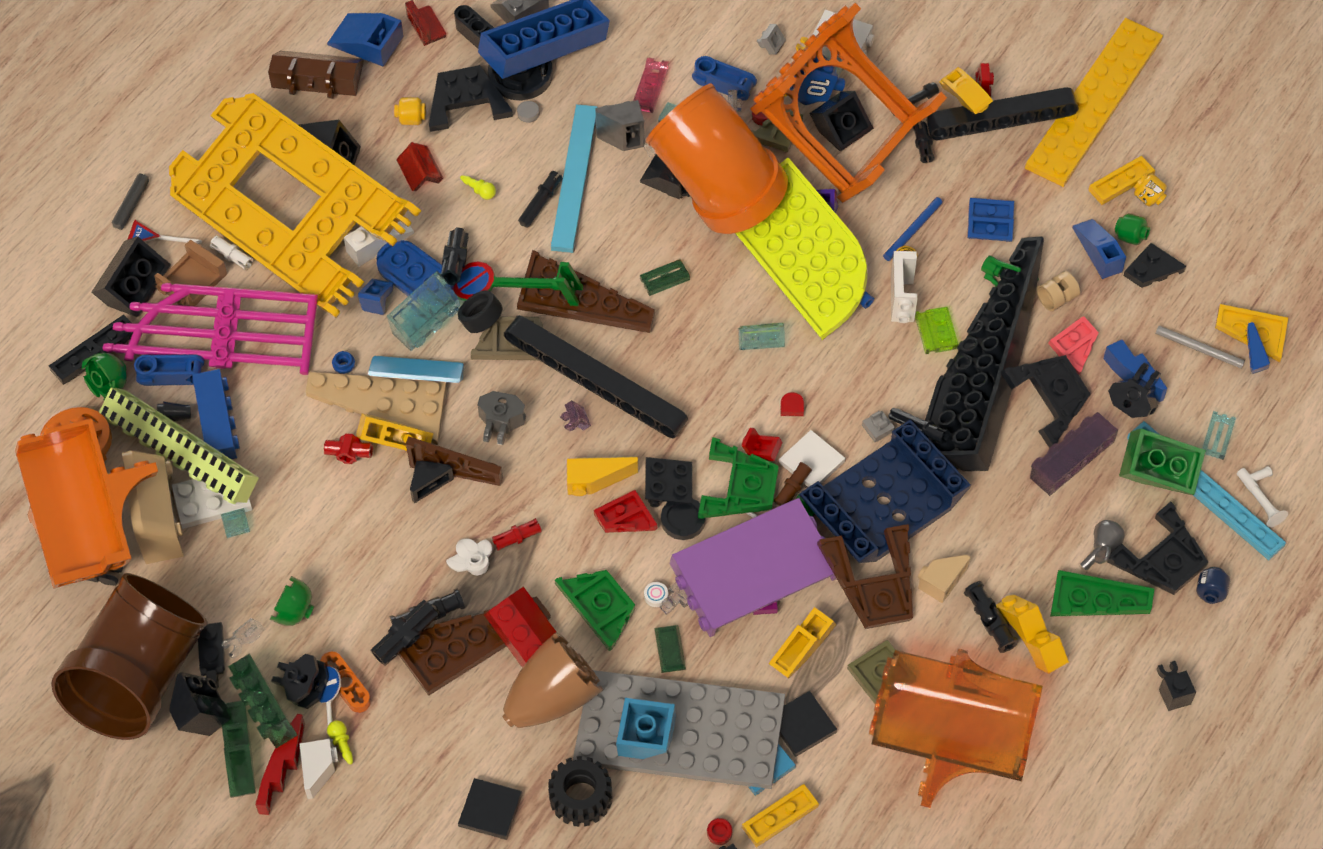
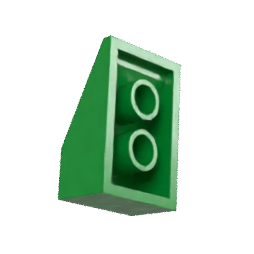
M1142 428L1130 432L1119 476L1141 484L1194 495L1206 450Z

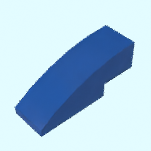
M1123 340L1106 347L1103 359L1122 380H1129V378L1134 377L1143 363L1149 365L1147 372L1142 378L1144 381L1148 382L1152 373L1155 372L1143 353L1134 356ZM1159 377L1154 386L1156 388L1154 395L1156 401L1161 402L1165 398L1167 387Z

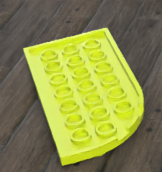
M786 158L780 163L788 178L787 190L781 203L765 220L752 228L735 234L823 340L846 322L861 302L867 284L866 258L853 233L789 158Z

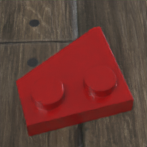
M980 63L977 72H975V81L991 97L992 89L990 85L994 83V73L990 72L989 63Z
M636 490L593 510L594 516L605 533L657 530V523Z

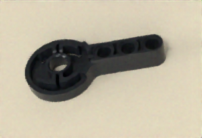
M461 5L454 11L457 31L476 48H479L481 33L494 27L470 6ZM552 62L543 63L527 69L523 73H517L504 79L488 65V75L493 85L503 97L517 101L529 100L541 95L550 86L553 77Z

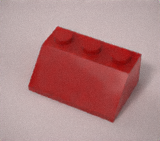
M524 586L484 614L522 668L536 650L557 632Z

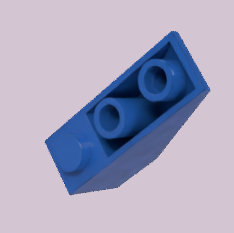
M1093 219L1072 226L1102 279L1122 273L1126 256L1113 236Z

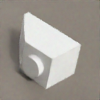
M330 739L300 743L304 788L308 799L315 797L334 774V762H339L337 747H332Z

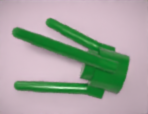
M989 255L983 262L981 271L986 273L984 278L996 287L999 282L994 277H999L1003 269L1007 268L1020 272L1021 268Z

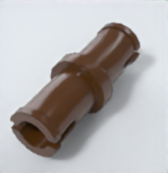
M800 462L791 477L786 478L784 481L785 485L774 499V502L779 506L790 502L796 493H800L802 490L801 486L812 472V469L805 463Z

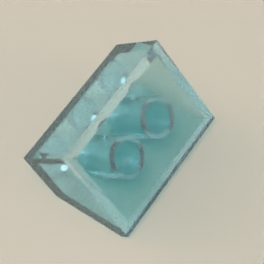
M436 271L387 315L392 334L412 351L415 347L422 346L427 336L432 332H437L448 317H453L459 311L460 302L445 279Z

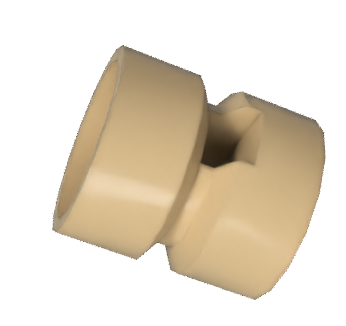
M1063 271L1053 277L1052 280L1037 287V295L1042 305L1047 310L1053 312L1063 306L1065 302L1068 303L1080 295V288L1072 274L1068 271Z

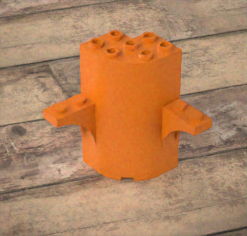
M78 417L72 419L70 424L62 426L61 423L50 424L46 426L47 429L43 430L40 436L28 434L20 437L21 440L17 441L15 448L30 503L27 515L40 541L53 589L106 574L107 571L117 570L130 562L131 555L122 526L123 505L133 488L144 480L156 476L158 473L156 462L149 464L148 461H141L134 464V468L125 470V467H117L110 470V474H107L92 418L85 420V417Z

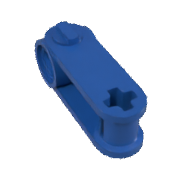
M701 56L695 61L692 78L700 86L712 83L718 92L745 101L750 96L751 88L757 84V79L753 74L711 57Z
M142 355L134 362L136 381L144 386L194 385L192 374L201 373L205 360L198 355Z

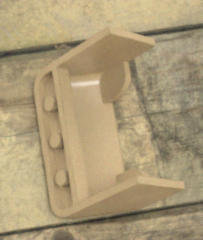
M133 450L122 452L125 470L134 468V464L141 461H148L149 464L156 462L158 469L156 476L139 483L128 494L132 527L145 564L184 557L179 542V536H183L180 522H175L168 480H172L171 475L173 474L171 461H166L164 456Z

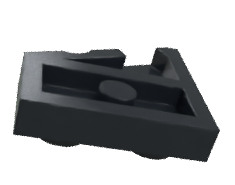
M1150 243L1124 271L1123 276L1143 288L1151 285L1153 282L1163 281L1171 274L1177 272L1179 274L1184 273L1186 265Z

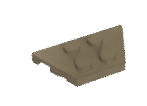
M500 316L490 328L483 331L477 346L471 351V360L539 361L505 339L504 332L516 317ZM525 317L543 328L539 317Z

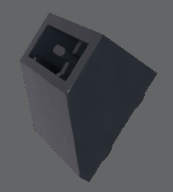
M183 672L177 675L169 711L179 731L211 736L231 719L227 712V705L221 699L217 691V684L212 679Z

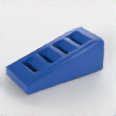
M1253 322L1248 323L1247 340L1250 370L1252 374L1268 369L1270 361Z

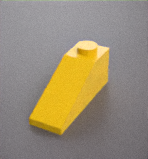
M362 413L356 436L362 440L407 451L406 442L408 436L431 443L434 433Z
M638 457L567 459L568 495L584 496L586 494H593L638 473Z

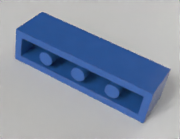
M220 369L192 374L204 442L231 460L237 459L236 449H240L238 436H233L232 430L236 429L234 415H229V410H233L230 396L226 397L225 391L229 390L227 377L222 378Z

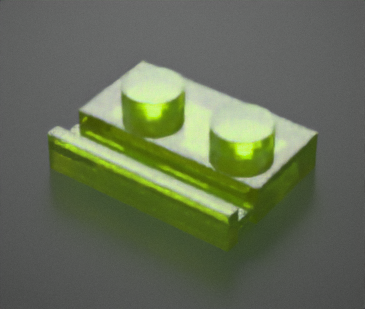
M948 307L929 309L922 313H919V311L915 312V319L925 354H929L932 351L937 353L957 349L958 341Z

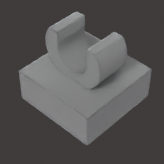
M770 24L766 31L762 32V37L757 39V43L761 48H766L769 55L777 54L786 39L777 24Z
M878 411L862 421L863 428L874 442L885 438L895 430V427L883 411Z

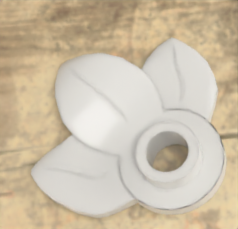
M461 539L456 544L457 554L446 560L447 565L457 572L468 571L476 576L482 575L488 570V557L492 553V545L487 539L480 541L478 544L471 539Z

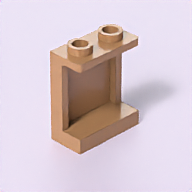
M190 239L184 245L187 253L165 275L162 276L157 273L154 276L157 284L156 288L163 295L168 294L170 296L174 292L162 291L161 285L163 283L215 287L227 275L224 261ZM189 294L176 303L182 306H196L206 295Z

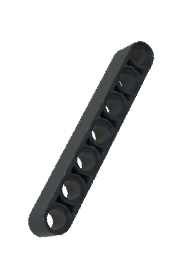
M1064 87L994 100L985 111L974 114L964 106L939 110L926 117L931 138L933 140H944L1074 115L1079 108L1073 89Z

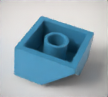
M625 698L616 742L618 756L646 759L667 753L672 741L676 720L675 704Z

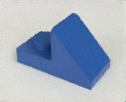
M371 279L358 293L362 310L384 315L386 298L392 293L394 283Z

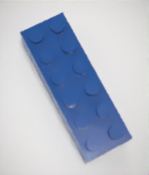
M570 0L482 32L478 53L504 79L606 40L610 20L590 0Z

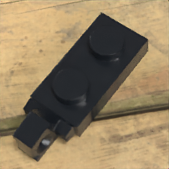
M222 622L207 624L198 638L199 670L201 676L212 679L218 688V674H224L225 670Z

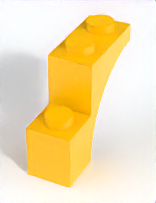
M1016 595L1006 596L1002 599V602L996 604L997 609L1005 620L1016 630L1025 643L1038 669L1049 674L1069 663L1060 637L1047 631L1038 605Z

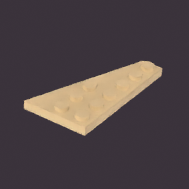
M309 372L305 391L307 397L331 406L333 404L340 406L350 413H364L434 433L431 443L438 445L447 387L446 382Z

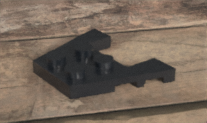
M480 65L440 72L436 80L429 119V131L449 129L446 115L447 110L489 103L493 120L513 117L512 109Z
M1066 355L1031 364L1027 363L1017 367H1009L1000 372L1011 390L1027 379H1030L1054 416L1052 422L1038 431L1049 449L1057 445L1058 439L1067 430L1073 417L1078 414L1090 396L1089 390Z
M1169 502L1155 516V519L1171 533L1142 559H1138L1121 544L1111 552L1108 561H1106L1173 595L1208 565V560L1194 537L1190 536L1185 527L1184 520L1181 521L1172 502Z

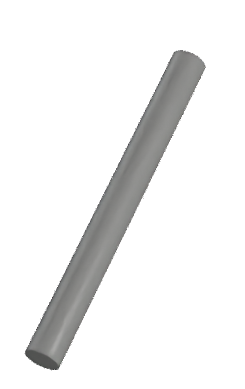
M1158 326L1155 334L1240 369H1242L1245 362L1243 359L1162 326Z

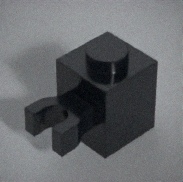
M1176 661L1170 662L1171 672L1165 671L1162 664L1158 665L1156 669L1158 675L1163 679L1159 692L1168 711L1191 705L1196 694L1187 671L1177 673L1178 666Z

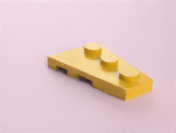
M1223 304L1219 305L1216 329L1248 345L1247 326L1248 323L1253 322L1267 356L1278 362L1281 361L1288 317Z

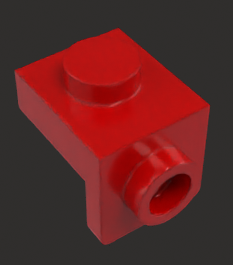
M749 428L746 436L743 438L742 447L750 456L754 454L767 461H775L783 442L780 437L762 436L758 434L755 428Z

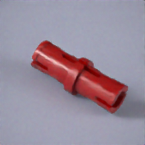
M535 518L520 526H511L510 530L493 536L492 540L497 551L516 542L517 544L523 543V539L541 533L542 530Z

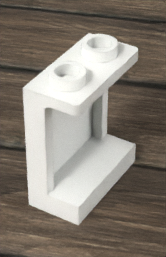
M894 251L891 269V322H914L917 294L904 293V284H913L917 261V252Z

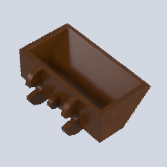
M280 50L272 55L268 70L271 88L288 89L290 95H295L297 90L327 93V98L333 99L335 94L356 96L364 59Z

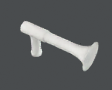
M1267 466L1252 474H1249L1245 468H1242L1237 472V476L1264 508L1269 519L1267 526L1272 528L1282 523L1287 518L1288 512L1286 510H1277L1256 483V481L1272 476L1271 468Z

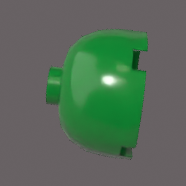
M98 353L83 360L82 370L86 368L87 374L83 376L84 381L96 397L99 398L102 395L104 397L103 400H105L110 388H124L127 381L126 365L119 358L111 353Z
M293 576L289 579L293 582L291 587L285 586L274 608L278 612L276 617L271 615L269 619L284 626L299 624L303 617L308 619L314 608V605L310 604L312 600L310 588L307 584Z

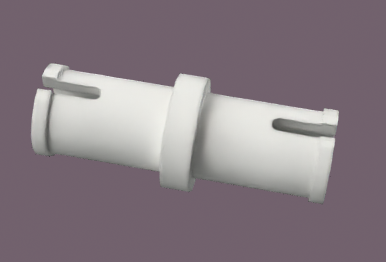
M218 235L211 240L210 247L224 255V259L227 261H233L245 271L252 266L254 259L240 251L237 245H231Z

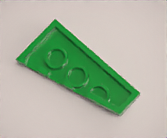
M1058 570L1050 617L1150 614L1155 588Z

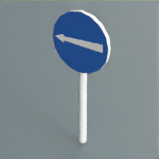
M327 666L329 679L319 702L326 703L327 723L329 725L332 722L331 701L339 693L341 678L335 668ZM316 682L315 689L319 686L318 682ZM329 737L332 747H334L332 743L333 739Z

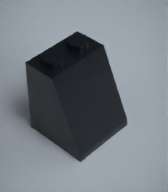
M340 120L299 124L300 127L355 166L361 146Z

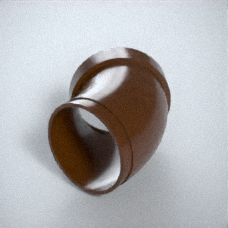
M124 573L119 585L111 593L78 648L67 654L52 678L51 687L54 697L63 710L84 727L106 737L132 740L140 738L148 732L161 710L163 695L208 622L196 608L170 590L144 577Z

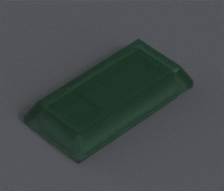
M679 626L654 628L661 673L686 670Z

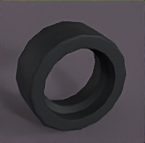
M483 290L470 296L461 305L457 315L459 321L470 333H479L490 328L499 319L503 307L491 291Z

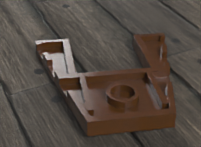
M908 524L889 527L884 530L896 572L890 575L855 581L842 536L819 539L817 542L819 549L865 629L908 622L913 619Z

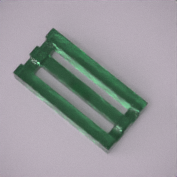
M681 259L640 275V281L644 283V288L647 289L649 296L690 280V275ZM677 268H680V269L677 270V271H674V272H671V273H667V272H670V271L675 270V269H677ZM661 275V277H659V278H656V279H654V280L648 281V280H650V279H652V278H655V277Z

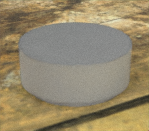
M533 101L520 103L517 108L518 118L526 123L534 122L539 117L538 105Z

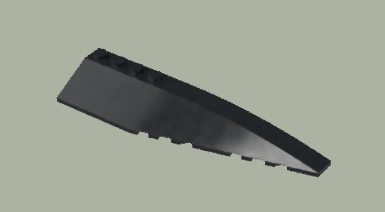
M1043 236L1021 238L1009 259L1010 264L1021 268V271L1003 269L999 276L1001 280L996 287H992L988 302L982 304L967 330L968 335L966 339L959 343L954 359L949 360L946 365V373L944 376L941 375L936 383L925 421L931 420L936 426L949 430L950 438L947 442L945 441V444H941L931 438L928 439L956 469L963 471L989 470L1012 391L1000 372L1009 367H1017L1020 363L1038 281L1044 243Z

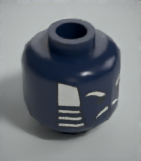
M1210 567L1203 570L1198 578L1197 595L1209 604L1224 601L1228 595L1230 577L1223 569L1218 567Z

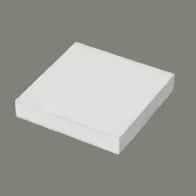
M810 430L779 459V464L791 474H793L800 462L808 465L812 472L808 475L804 484L810 487L817 481L822 484L845 463V457Z

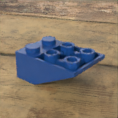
M348 13L327 42V45L384 67L404 37L402 22L384 13Z

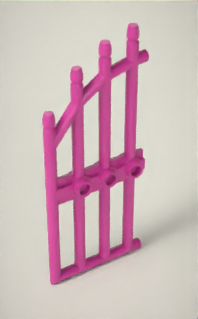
M163 283L161 285L162 291H173L174 293L157 304L130 303V310L148 312L138 324L113 323V330L133 332L129 344H103V351L125 353L124 360L129 362L133 361L135 354L198 355L203 357L204 360H209V367L219 369L232 368L233 362L295 366L300 367V374L308 375L318 295ZM189 294L218 296L216 308L173 304ZM241 298L308 303L307 315L240 310ZM159 313L215 317L214 329L150 325V323ZM238 319L305 324L304 336L237 331ZM143 333L212 338L211 351L141 346L138 343ZM238 340L303 345L302 357L234 353L235 342Z

